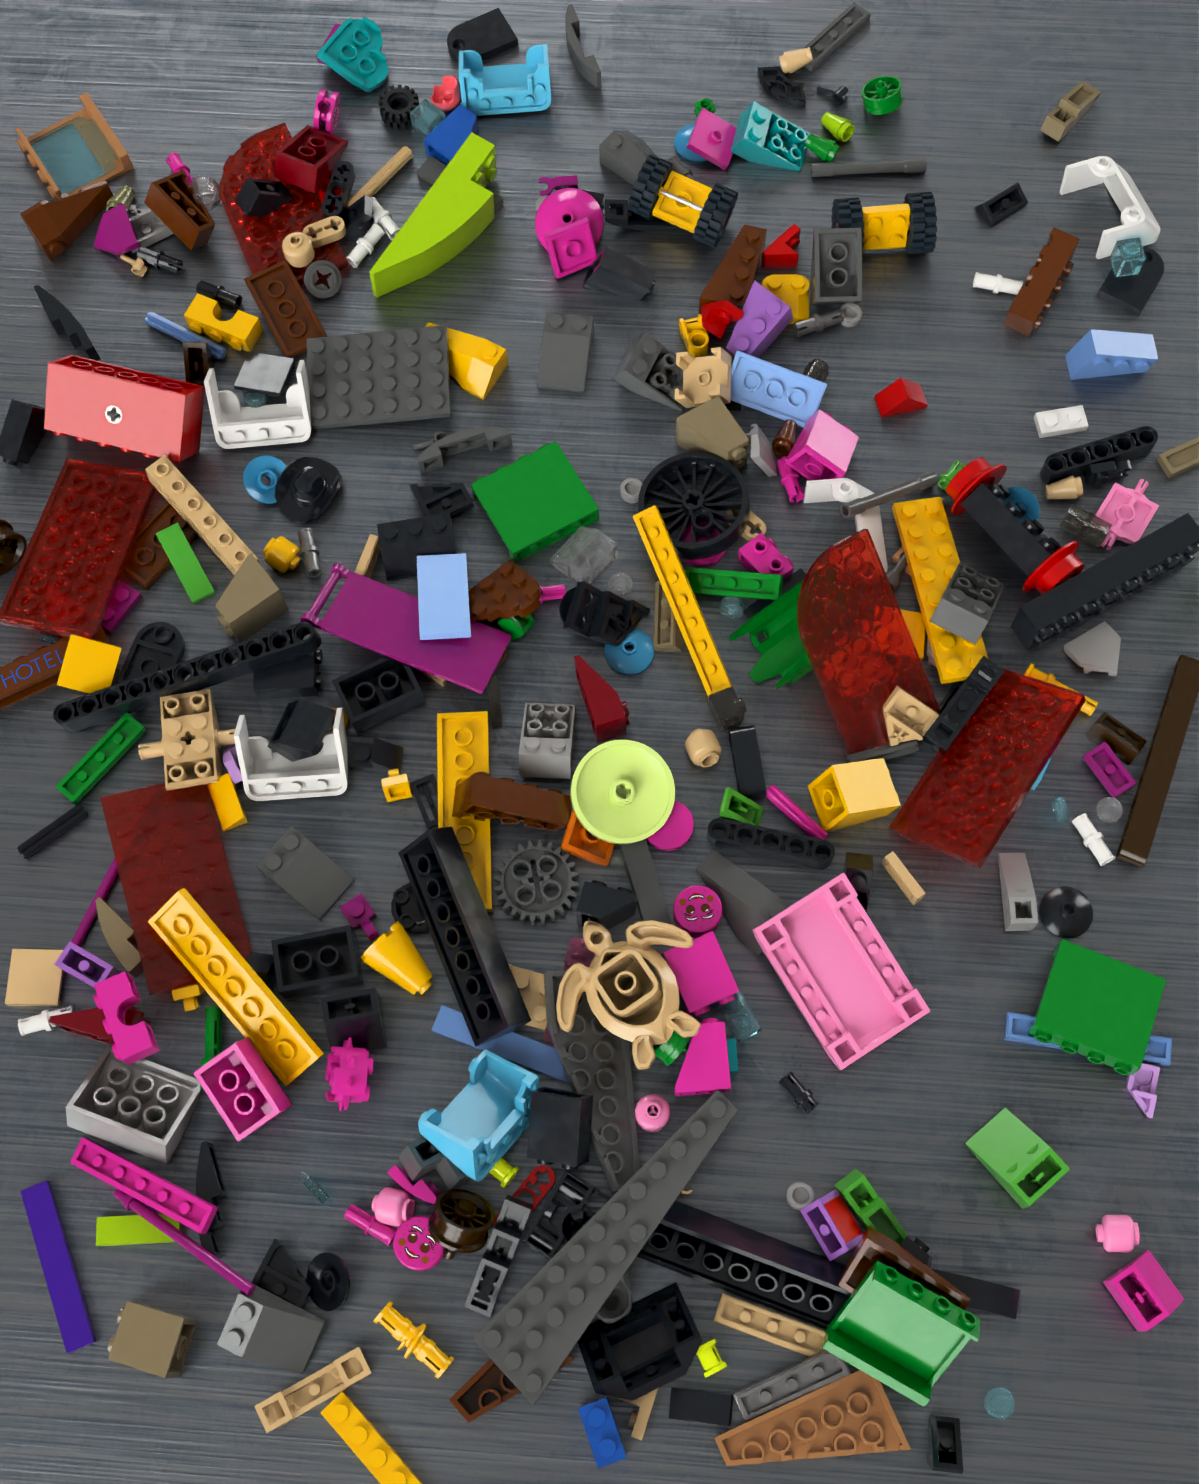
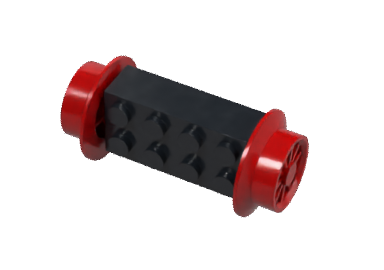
M979 457L962 468L949 482L946 492L955 501L951 508V513L953 515H960L968 511L1021 570L1029 576L1022 587L1024 592L1037 589L1042 595L1080 574L1085 564L1075 555L1079 543L1072 541L1061 547L1054 538H1048L1043 533L1044 527L1037 520L1034 519L1032 521L1026 515L1027 509L1021 503H1015L1009 497L1011 492L1004 485H998L1007 467L1004 464L992 467L984 457Z

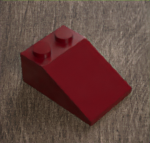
M307 125L276 151L274 177L282 180L284 183L303 188L307 192L316 193L328 180L334 166L347 147L348 140Z
M579 655L574 656L577 681L597 743L626 735V726L630 725L626 702H621L619 694Z
M131 1006L126 1011L125 1023L128 1026L142 1021L150 1025L151 1022L144 1018L145 1013L138 1011L136 1007ZM93 1008L51 1016L48 1021L65 1032L110 1045L115 1043L112 1034L109 1035L104 1028L102 1022L105 1019L103 1009Z

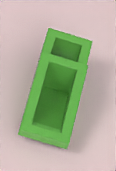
M178 522L155 533L192 603L195 604L215 594Z
M857 1169L852 1170L834 1185L865 1230L870 1226L899 1245L908 1237L884 1200L877 1195L865 1175Z

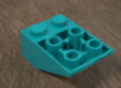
M753 101L740 114L730 151L749 162L800 171L807 148L804 145L810 133Z

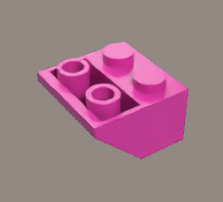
M1149 1249L1102 1281L1138 1332L1150 1330L1168 1317L1184 1300Z

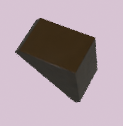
M183 342L186 382L205 386L204 380L210 368H214L215 364L210 347L207 342Z

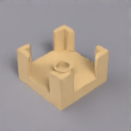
M722 347L711 348V352L714 354L712 356L695 358L689 352L676 353V365L683 370V392L676 388L675 400L685 408L698 407L716 396H719L724 404L731 402L732 356Z

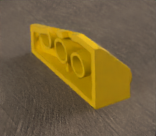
M428 322L425 327L440 325ZM447 328L450 375L463 390L484 400L508 365L506 349L487 339Z

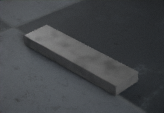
M824 1350L733 1392V1396L746 1423L849 1375L850 1371L844 1360Z

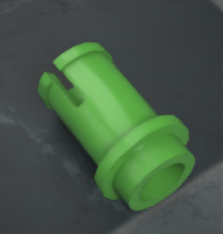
M954 461L948 471L940 475L938 485L941 489L946 491L949 482L966 466L963 462L957 467L960 461Z

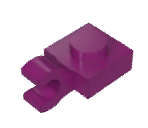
M577 175L539 178V183H546L548 185L547 190L539 191L540 196L550 195L554 189L559 190V186L578 189Z
M362 893L339 907L354 931L362 927L370 941L380 936L371 923V920L377 916Z

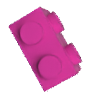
M763 533L753 538L738 551V561L748 572L782 575L783 581L793 574L791 560L786 555L782 556L777 550L775 542L771 538L767 539Z

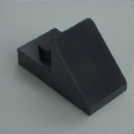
M364 195L345 210L342 218L346 227L344 237L365 236L372 227L373 209L371 197Z
M374 738L373 744L352 742L349 768L351 770L388 772V770L398 768L399 773H401L404 749L378 738Z
M930 1415L928 1465L933 1471L963 1474L960 1419Z

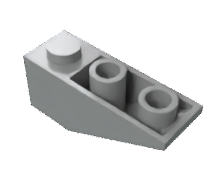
M999 853L998 860L1005 931H1032L1038 924L1036 895L1026 854Z

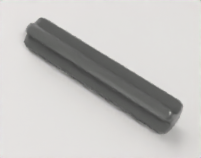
M916 739L900 742L899 745L895 746L887 744L847 755L845 763L884 758L885 761L918 752L919 744Z

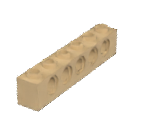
M165 455L145 469L152 485L234 576L246 557L251 553L259 562L255 554Z

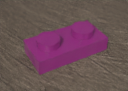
M121 581L90 619L95 624L100 623L104 630L113 634L143 596L140 592Z
M1106 742L1087 752L1082 757L1113 799L1137 784Z

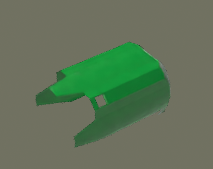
M827 564L814 571L751 617L729 636V640L731 642L750 632V639L762 656L749 672V676L756 683H760L780 674L782 678L775 684L777 690L788 682L793 684L858 635L864 624L862 598ZM763 631L766 639L759 643L756 636Z

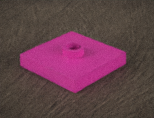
M702 108L686 148L725 170L733 154L730 150L736 127Z
M587 218L544 234L554 276L557 279L590 266L598 256Z

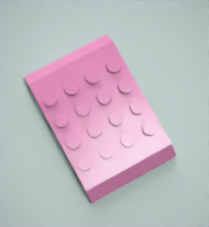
M845 873L837 875L752 930L758 944L815 1036L839 1070L846 1068L931 1012L917 988H913L860 904L857 899L858 894Z

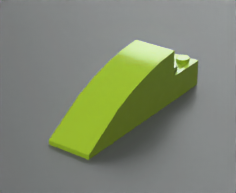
M471 132L370 270L372 290L375 297L378 298L421 279L440 268L469 246L495 219L494 193L485 189L489 181L492 182L497 174V157L495 156L494 144Z

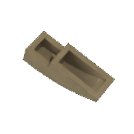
M1082 81L1061 98L1059 105L1046 116L1040 130L1059 142L1081 120L1098 99L1101 92Z
M99 897L96 900V908L106 941L123 967L137 978L151 964L134 946L142 937Z

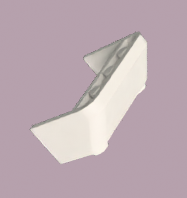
M1098 156L1066 166L1060 188L1061 195L1104 183L1121 212L1120 221L1122 225L1103 231L1096 253L1097 259L1139 248L1157 241L1161 230L1158 222L1131 176L1113 159L1107 156Z
M305 360L299 361L296 371L298 384H293L288 388L286 393L287 403L241 407L239 398L234 392L229 390L218 391L214 368H210L205 377L204 385L217 444L225 449L306 441L310 437L312 426Z
M848 478L806 481L803 502H849L875 493ZM879 505L854 516L858 545L847 546L842 551L841 564L830 565L849 585L877 583L888 570Z
M337 708L333 731L325 734L322 741L324 743L322 750L315 756L291 762L277 752L272 753V749L267 747L269 741L261 736L249 737L245 715H239L234 740L244 791L248 798L254 801L337 796L346 791L348 785V746L342 708Z

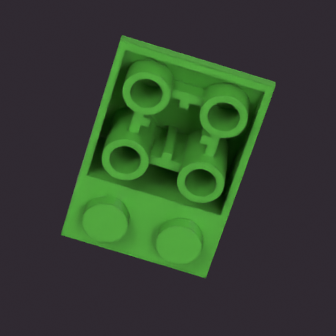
M1006 1107L964 1143L1022 1209L1030 1207L1070 1170L1048 1144Z

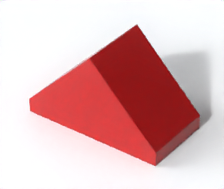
M899 378L874 396L881 418L926 408L928 405L921 385L903 378Z

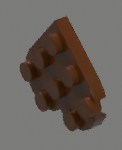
M510 559L468 591L470 619L474 621L488 619L491 622L500 616L509 620V616L514 617L517 615L524 618L540 606L539 599L543 591L536 579Z

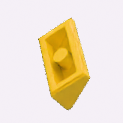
M229 773L222 775L219 782L210 783L208 788L223 831L225 832L248 823L238 791Z

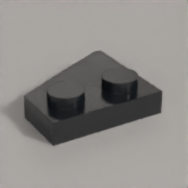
M417 483L410 485L411 491L425 516L450 512L451 517L474 507L473 500L463 483H450L448 485L432 483V486H418Z
M274 1239L251 1283L303 1309L312 1291V1287L281 1241Z

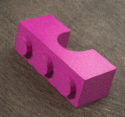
M123 971L94 984L96 994L93 995L94 1001L100 1010L103 1009L105 1019L102 1022L106 1032L109 1035L112 1034L115 1043L112 1044V1050L115 1057L130 1065L160 1051L149 1024L142 1021L128 1026L125 1023V1014L128 1008L141 1002L133 977L126 971Z

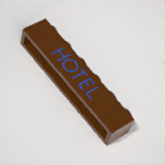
M100 623L88 625L82 631L74 634L112 645L107 632ZM70 635L62 637L58 642L49 646H42L36 652L27 656H20L14 659L12 663L0 667V710L57 685Z

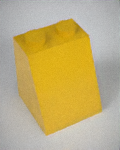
M884 758L832 765L808 785L821 827L827 833L887 816L901 806Z

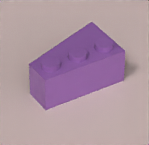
M754 280L742 309L744 311L741 320L737 321L726 347L727 353L732 356V361L737 350L760 358L793 319L791 307Z

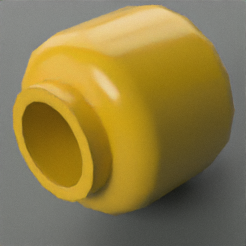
M279 536L276 539L271 538L262 553L265 555V562L281 573H285L289 568L294 570L301 560L298 556L299 547L283 536Z

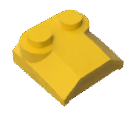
M798 274L769 275L762 280L761 285L791 307L793 319L789 324L809 318L810 284L805 276Z

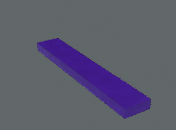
M46 1180L20 1192L66 1353H72L97 1341L50 1181Z

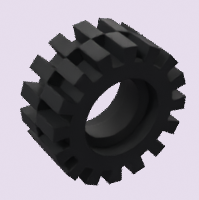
M399 84L397 85L398 88L395 89L393 85L390 86V91L386 88L384 94L381 93L378 103L381 118L384 123L387 122L389 127L394 125V129H398V126L406 129V124L411 127L413 126L412 121L416 123L418 121L417 117H420L421 110L418 95L414 89L411 88L409 90V86L405 85L403 89L402 85ZM397 104L408 105L402 110L392 109Z

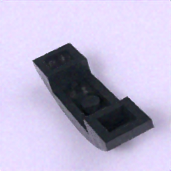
M605 199V222L612 225L641 231H663L680 228L658 217L652 216V218L648 219L628 210V200Z
M983 656L924 736L946 751L1005 670Z
M932 1269L970 1298L967 1308L1016 1319L1020 1290L972 1277Z

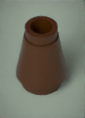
M792 420L784 421L772 441L775 454L782 457L789 455L796 442V422Z

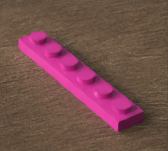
M81 1138L70 1161L71 1164L200 1234L207 1233L217 1212V1206L89 1138Z

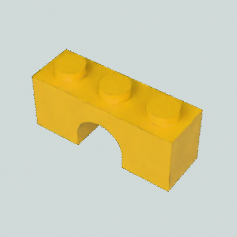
M197 293L184 314L188 328L196 334H205L216 342H225L238 351L251 352L263 332L259 318L238 310L232 319L219 321L223 313L218 301Z

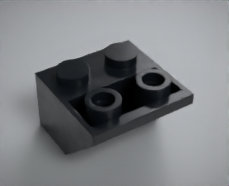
M304 700L288 703L267 747L291 762L317 755L323 748L324 743L322 741L325 734L334 725L333 718L336 711Z
M585 881L576 909L577 926L584 927L585 921H594L602 924L607 930L635 915L637 895L624 887L613 889L607 887V884L601 881Z
M375 988L321 998L324 1024L330 1047H342L344 1040L348 1041L349 1037L352 1038L353 1047L370 1050L387 1046L380 996Z

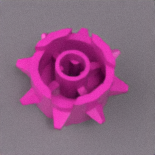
M349 1037L348 1041L344 1040L342 1047L331 1046L333 1054H328L325 1080H328V1085H330L331 1091L325 1092L326 1101L338 1102L340 1112L343 1111V1108L347 1110L349 1103L368 1102L370 1086L366 1085L367 1075H371L373 1072V1058H369V1051L365 1048L353 1047L352 1038Z

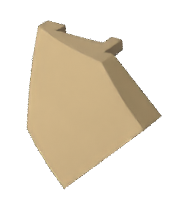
M896 686L882 707L890 746L915 739L918 741L923 740L922 736L925 735L939 716L936 711L899 686Z

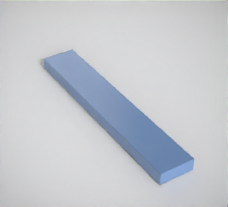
M441 1005L431 1029L432 1032L481 1051L486 1049L510 1062L569 1084L556 1048L514 1032L475 1047L463 1014Z
M1013 1012L1006 1013L1004 1040L1061 1049V1046L1051 1042L1042 1043L1036 1040L1033 1035L1028 1034L1035 1016ZM1150 1035L1143 1063L1170 1066L1172 1038Z

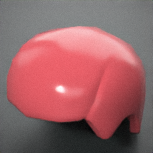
M453 75L444 76L442 78V85H434L433 94L430 97L431 104L441 112L451 111L462 102L460 82Z

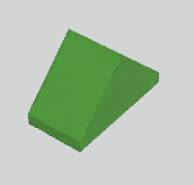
M728 787L725 790L719 818L759 826L764 807Z

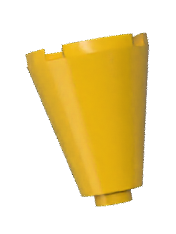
M399 921L394 923L388 932L383 933L359 958L363 963L413 995L416 992L422 995L433 984L430 981L433 977L432 973Z

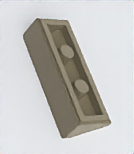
M657 581L655 587L654 651L682 652L684 651L683 635L660 581Z

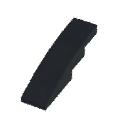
M39 285L34 286L56 333L59 335L66 332L75 349L83 346L90 359L100 360L85 330L72 313Z
M205 1141L200 1146L196 1174V1196L217 1206L218 1209L207 1233H199L201 1246L218 1259H221L214 1231L225 1226L217 1200L228 1196L212 1143Z
M510 1195L506 1196L466 1299L465 1308L490 1318L531 1213L532 1204Z

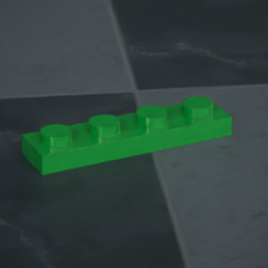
M685 567V574L694 594L775 601L782 593V575Z
M126 712L55 788L77 805L147 731L146 728Z

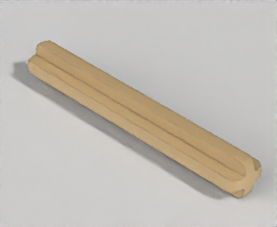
M403 146L348 201L347 208L364 195L373 197L413 157L412 150L407 146Z

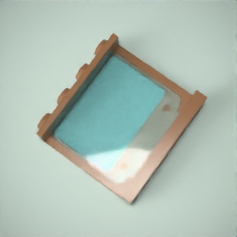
M87 92L79 96L84 109L26 138L19 127L15 129L19 136V139L16 140L23 153L28 151L29 154L26 157L33 168H39L36 172L43 184L48 182L49 186L46 188L53 199H60V195L65 193L69 196L76 194L80 188L104 180L109 182L134 168L128 153Z

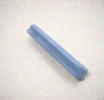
M154 312L147 313L145 318L146 324L182 342H207L213 357L221 360L226 357L227 349Z

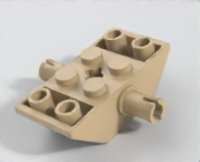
M211 689L160 697L162 738L161 741L138 745L141 760L160 756L164 757L165 789L167 791L219 782L223 770L221 748L222 746L235 744V729L220 731Z

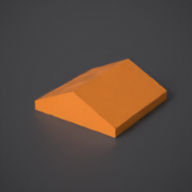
M572 809L561 849L578 859L608 866L615 844L603 841L588 832L579 822Z

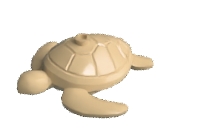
M650 920L638 921L628 926L626 929L627 941L613 943L610 932L602 924L594 921H585L583 927L584 942L587 948L595 953V957L589 967L581 963H575L565 972L559 985L556 1002L557 1021L561 1030L569 1032L574 1025L580 997L583 992H586L589 1006L602 1026L612 1034L633 1042L632 1055L635 1066L639 1070L648 1069L656 1057L653 1045L667 1043L673 1031H676L681 1037L685 1038L696 1036L701 1028V1024L694 1017L679 1011V988L676 977L668 963L657 951L651 948V945L663 944L690 948L693 946V938L688 932L675 925Z

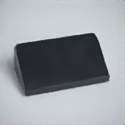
M1016 182L978 204L975 208L991 226L1027 204L1028 201L1019 182Z

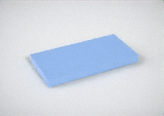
M737 350L731 369V401L785 421L792 420L803 428L809 417L817 412L827 383Z
M466 553L417 556L420 640L471 637Z

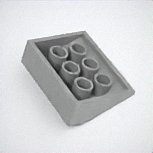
M108 1045L65 1107L67 1126L167 1164L184 1135L203 1090L200 1089V1083L196 1078L149 1060L141 1059L128 1065L121 1061V1059L118 1060L113 1053L112 1046Z

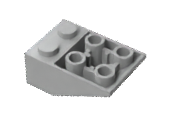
M525 703L518 754L519 777L571 779L576 705Z

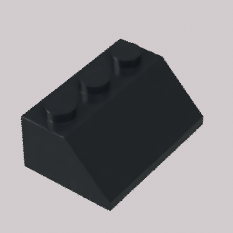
M450 512L377 524L387 581L417 576V556L457 554Z

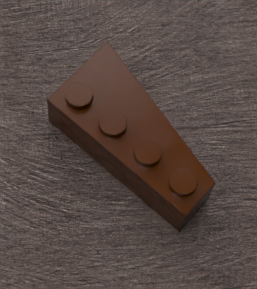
M744 224L699 297L700 314L703 304L727 300L739 309H743L754 280L756 281L762 252L765 248L767 229Z
M476 772L456 786L452 817L461 818L462 814L466 813L473 814L474 820L485 821V819L500 818V824H519L521 821L524 822V827L558 832L568 826L571 797L562 794V791L557 789L544 790L538 788L536 784L514 783V780L511 778L498 779L490 777V774L486 772Z

